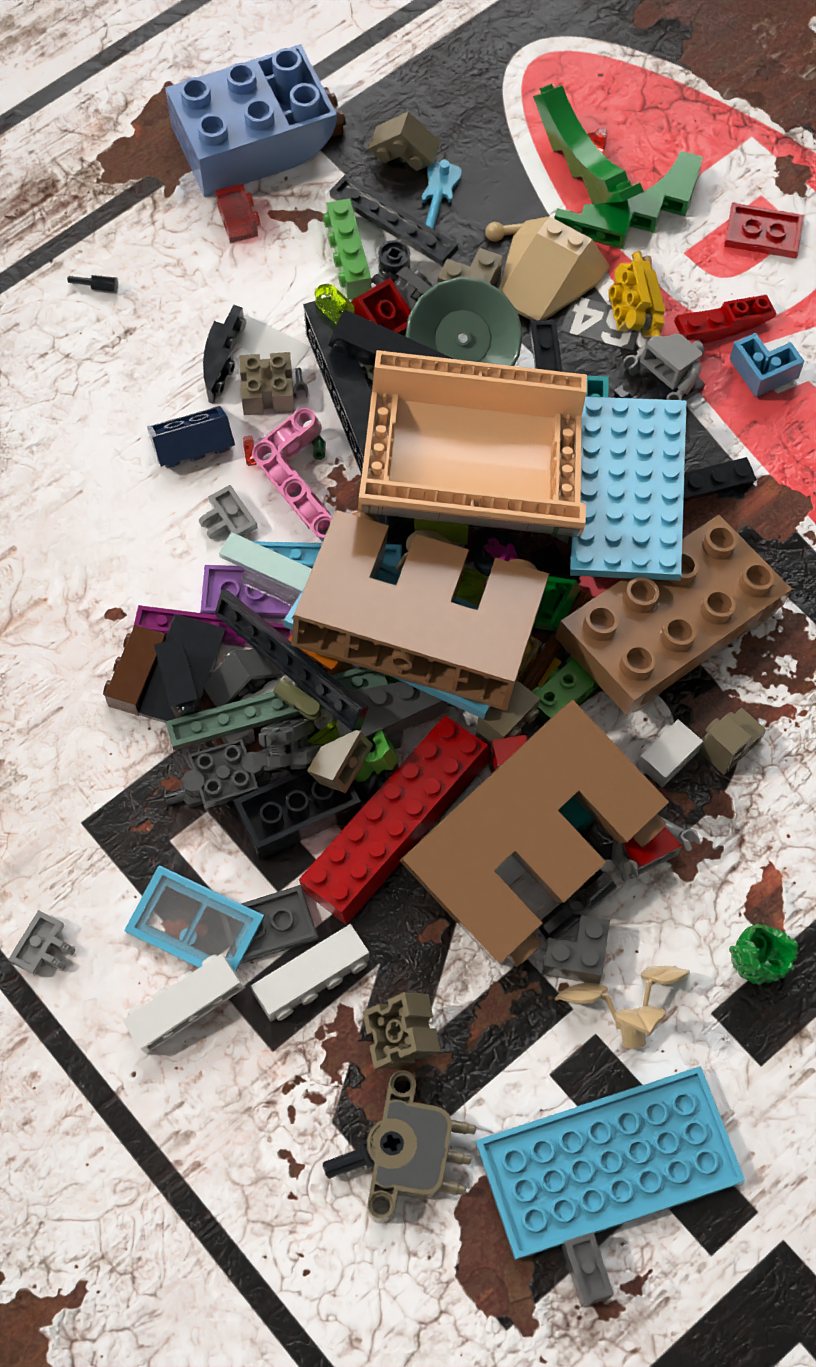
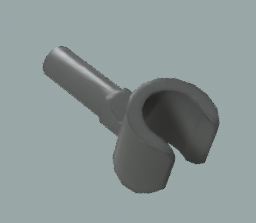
M298 367L295 369L296 384L293 386V395L297 399V391L304 390L307 398L309 394L308 386L303 382L302 370Z

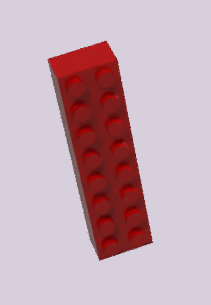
M444 715L298 879L304 893L347 925L400 865V860L420 842L491 760L488 744Z

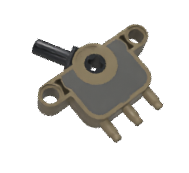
M399 1070L391 1076L383 1119L370 1130L366 1140L359 1142L360 1148L322 1163L328 1179L367 1166L368 1171L373 1170L368 1197V1214L377 1223H386L393 1218L398 1195L416 1199H431L439 1192L452 1195H466L467 1187L465 1185L444 1181L443 1179L446 1162L460 1165L471 1164V1155L448 1150L451 1132L474 1135L476 1133V1125L451 1120L449 1114L440 1107L415 1103L416 1080L410 1072L405 1070ZM399 1081H406L410 1084L411 1088L406 1093H400L395 1090L394 1086ZM392 1140L394 1144H398L396 1152H392L390 1148L385 1149L387 1141ZM378 1200H385L389 1203L390 1209L387 1213L379 1215L372 1208L374 1203Z

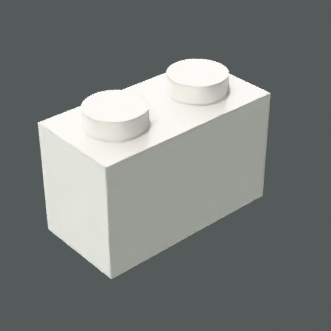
M677 720L672 726L666 724L657 736L659 738L653 744L648 742L639 752L638 767L661 787L668 783L699 752L703 742L680 720Z

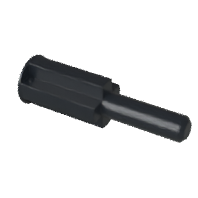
M91 275V278L67 277L68 283L89 285L92 290L117 292L118 290L117 277Z

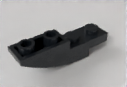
M233 304L224 324L217 321L213 322L205 344L203 373L208 401L214 404L217 396L222 395L228 375L231 376L234 372L236 363L233 361L232 352L236 346L238 334L242 333L246 326L243 307Z

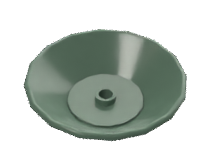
M466 277L439 282L420 296L408 317L406 331L407 338L456 360L514 366L520 356L523 335L518 312L504 292L484 280ZM459 334L467 336L465 343H461L458 340Z

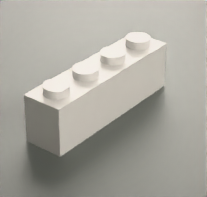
M351 924L252 984V992L271 1022L276 1018L278 1021L283 1020L293 1012L292 1008L300 1003L306 1005L317 998L318 992L326 987L328 989L336 987L343 981L342 977L348 973L356 974L363 970L369 961V951Z
M222 953L218 956L212 955L202 962V967L194 972L188 971L177 979L178 983L169 989H160L152 996L153 999L145 1005L139 1004L128 1011V1016L122 1021L142 1052L148 1054L245 988Z

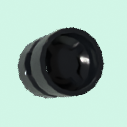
M390 240L380 246L378 251L379 275L385 280L391 278L393 283L397 284L395 281H397L399 276L396 273L402 267L410 269V249L407 244L398 240Z

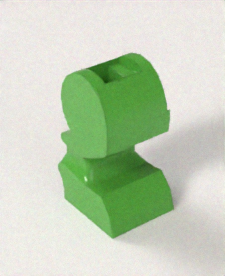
M382 729L373 738L376 745L375 751L368 753L354 781H365L373 771L380 774L383 770H392L400 762L391 740Z

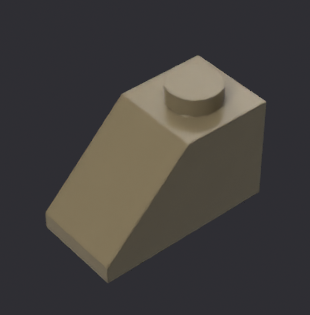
M355 730L321 746L307 772L320 784L346 793L373 744L361 731Z

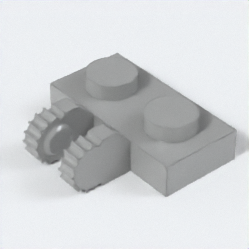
M231 484L208 496L209 503L213 509L198 519L201 527L215 523L219 517L222 520L207 531L206 534L211 540L223 535L227 529L230 534L233 532L243 537L258 528L257 522Z
M38 910L8 958V961L35 976L43 961L59 971H63L66 967L62 960L48 954L52 946L67 955H73L76 949L58 939L65 926L64 923Z

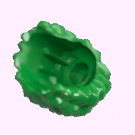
M758 923L747 927L740 934L736 945L729 948L733 968L737 970L741 978H745V980L753 984L771 983L778 981L780 978H786L789 971L794 969L792 962L796 960V956L799 953L798 942L790 938L786 932Z

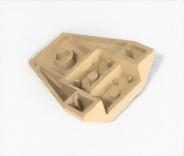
M550 216L525 221L513 237L499 290L504 292L520 315L531 321H542L596 287L609 270L610 265L594 241L584 234Z

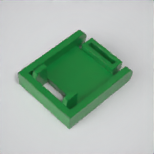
M548 576L533 628L557 632L560 621L567 617L581 590L576 580Z

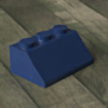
M221 406L146 426L160 467L172 468L178 466L182 460L189 458L191 461L200 460L207 453L214 451L216 454L229 451L231 446H235L228 416Z

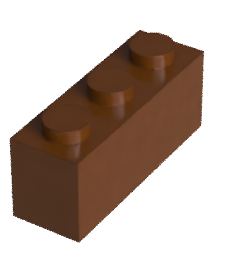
M134 625L132 632L127 633L123 643L124 651L121 657L118 656L113 666V677L111 680H107L104 686L103 695L108 707L139 716L138 712L158 661L154 644L165 642L166 635L164 633Z

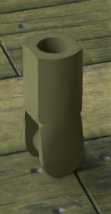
M285 678L277 684L273 690L275 696L311 721L320 718V705L315 699L305 694Z

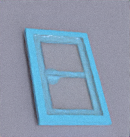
M159 865L124 932L198 968L202 967V962L212 955L218 956L222 953L236 972L265 915Z

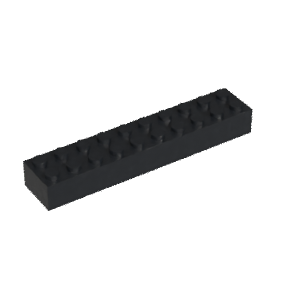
M329 296L303 304L305 334L362 476L373 386H368L367 380L369 378L364 365L360 366L356 358L347 354L337 353L332 347L328 346L342 314L340 304L336 305L333 297ZM377 514L380 523L389 525L387 541L415 532L413 518Z

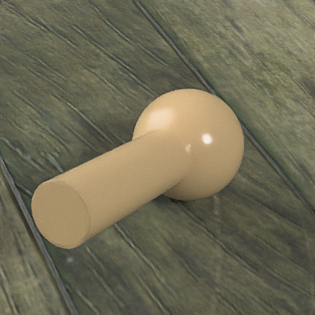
M492 222L487 225L485 234L490 241L497 242L506 235L516 234L524 223L503 226L499 222Z

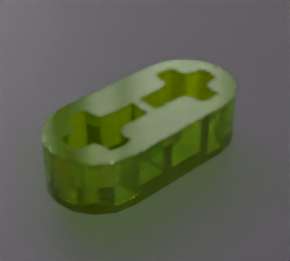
M321 284L315 289V303L317 307L335 324L338 323L341 314H338V309L341 312L345 309L354 313V305L332 284Z

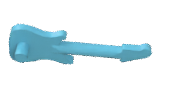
M442 160L441 162L434 161L427 169L429 185L422 195V203L432 198L426 220V225L434 229L442 198L448 199V202L451 203L452 190L461 179V169L458 166L449 164L447 160Z

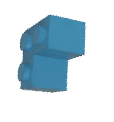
M757 333L734 342L729 359L755 397L798 379L804 364V359L791 342L769 352Z

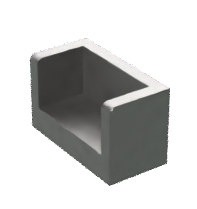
M594 1232L564 1241L561 1247L580 1306H588L611 1298L614 1292Z

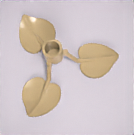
M661 965L649 967L642 971L641 978L648 981L646 982L643 1005L639 1008H627L616 1011L609 994L606 993L608 992V987L603 984L589 982L567 987L555 997V1002L560 999L571 1003L587 1004L600 999L605 1000L615 1020L616 1029H621L622 1046L629 1049L641 1048L646 1045L645 1033L651 1035L654 1028L666 1017L664 1009L648 1006L651 987L655 983L670 984L677 982L689 975L690 970Z

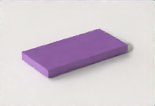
M204 565L200 613L215 615L221 591L229 590L262 619H285L300 594L239 566Z

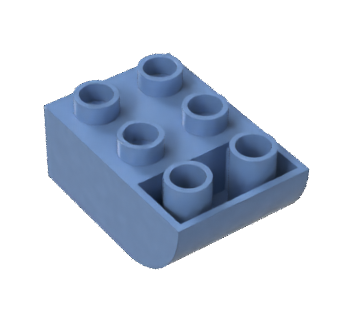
M301 44L290 48H282L274 53L246 62L235 63L230 67L203 76L192 77L184 82L165 87L171 127L204 198L299 166L313 157L327 143L336 126L337 113Z

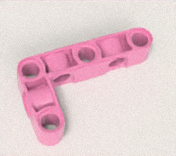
M301 408L258 442L253 448L252 456L265 472L266 477L300 519L323 543L325 538L323 531L329 527L332 521L330 512L288 462L313 441L322 430V424L314 412L308 408ZM312 420L309 426L303 427L305 422ZM272 453L269 459L263 460L266 454ZM302 489L297 497H292L295 491Z

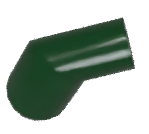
M318 435L310 443L313 445V457L316 460H322L325 457L326 441Z

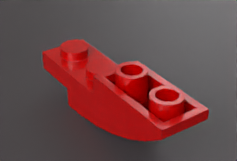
M767 294L724 301L722 306L716 309L680 314L676 316L674 323L679 333L687 340L700 339L703 344L752 329L774 318L777 313Z

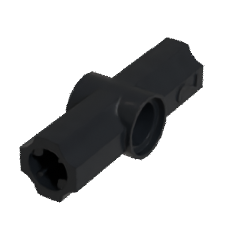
M599 869L564 903H560L541 920L542 924L538 927L541 934L547 940L548 937L560 939L580 921L581 915L588 916L590 911L617 888L613 878L607 872ZM574 901L583 904L584 909L581 911L573 910L570 907V903Z

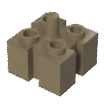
M290 352L270 353V359H260V354L239 355L243 414H264L265 408H274V413L294 412Z
M404 992L389 999L388 1004H378L363 1011L367 1034L373 1035L375 1043L370 1045L374 1069L399 1070L415 1063V1059H425L441 1052L436 1028H430L429 1020L433 1017L429 994Z

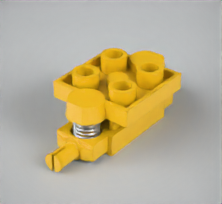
M635 251L631 255L633 258L631 263H620L615 270V282L608 289V296L611 300L617 330L627 332L629 329L639 331L642 328L643 337L662 336L661 332L665 324L663 314L666 311L656 271L651 270L650 261H643L641 251Z

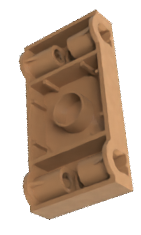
M718 515L682 539L681 581L654 580L645 577L624 578L561 620L555 638L628 716L632 712L640 711L646 707L662 691L745 632L762 625L784 605L792 588Z

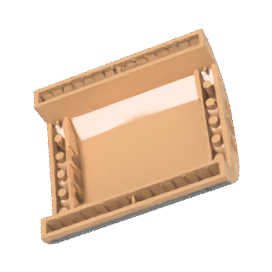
M377 350L358 512L580 537L586 520V503H581V422L587 393V375Z

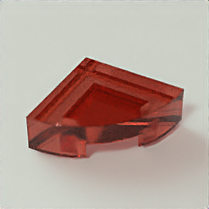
M597 129L595 132L587 133L595 146L601 152H604L608 130Z
M243 436L246 465H257L252 456L254 448L253 436Z

